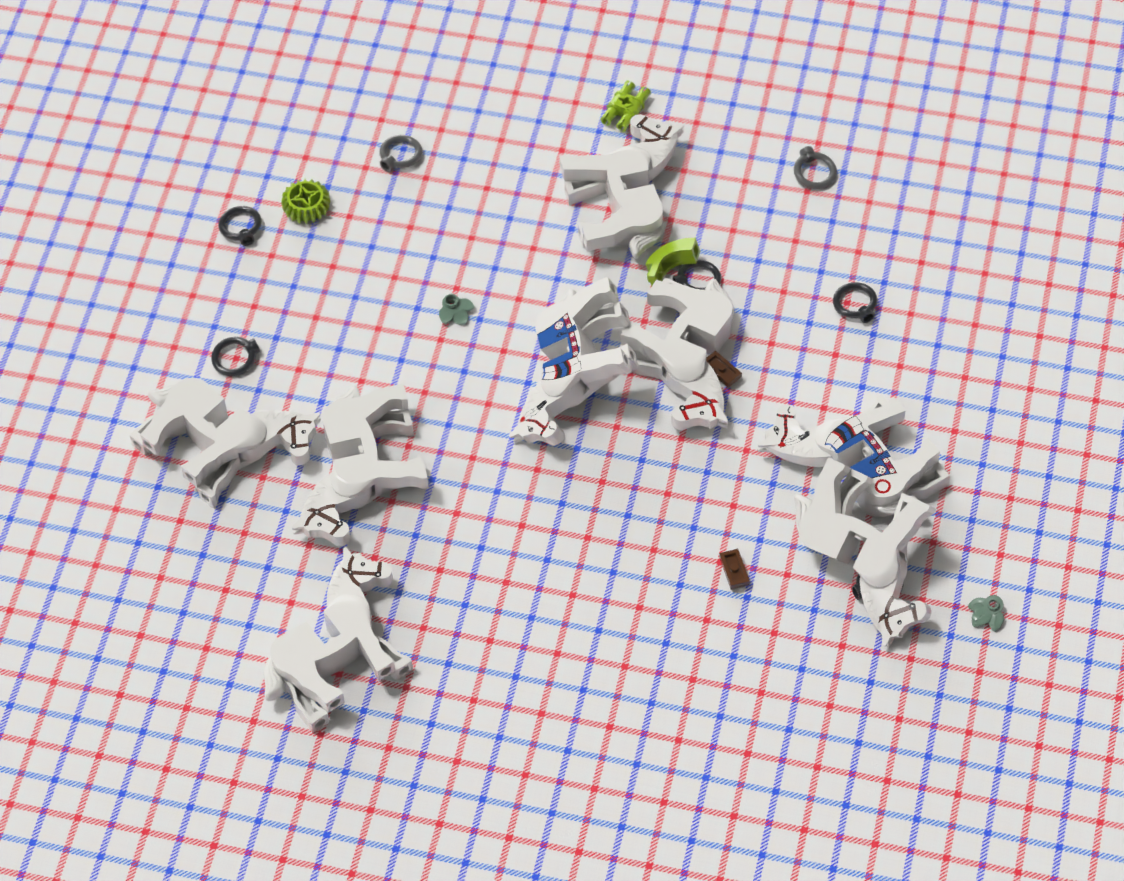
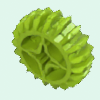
M304 179L302 182L297 180L296 184L291 182L290 187H286L285 192L282 194V209L286 213L287 218L291 217L292 221L297 220L299 224L302 221H305L306 224L308 221L314 223L316 218L321 220V215L326 216L327 210L330 208L329 191L319 181L314 183L313 179L310 181Z

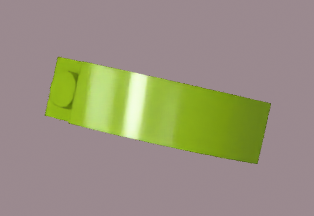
M696 237L669 242L657 249L646 262L648 270L647 280L651 283V286L656 280L663 281L667 272L672 268L683 264L697 263L701 251Z

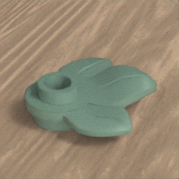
M448 294L442 300L443 307L439 311V317L443 324L452 320L456 324L464 325L468 321L467 311L475 307L467 298L459 299L455 294Z
M997 595L973 599L968 605V608L974 611L972 626L978 627L988 623L990 628L996 632L1004 621V616L1001 612L1004 607L1003 600ZM996 602L997 605L995 607H991L990 603Z

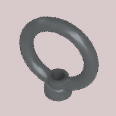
M396 135L386 139L379 150L382 159L380 161L381 168L386 172H390L393 168H407L416 164L422 156L421 144L415 138L407 135ZM406 142L415 148V154L408 160L396 161L393 156L387 155V149L394 143Z
M806 146L799 151L800 157L794 164V175L800 184L810 189H823L834 182L837 169L830 157L823 153L814 152L812 146ZM814 159L821 160L829 167V176L824 181L811 182L802 175V164L804 162H812Z

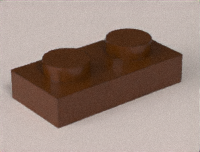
M716 350L706 357L707 363L716 373L718 380L728 388L742 377V372Z
M734 549L719 553L730 589L750 585L739 550Z

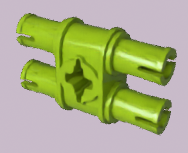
M625 81L621 90L616 91L614 98L607 104V110L600 118V121L604 125L609 126L615 116L618 115L622 118L616 124V127L620 131L623 128L622 132H625L630 125L631 118L638 115L644 109L645 101L651 95V90L646 88L644 91L645 86H643L636 97L630 94L636 86L632 81Z

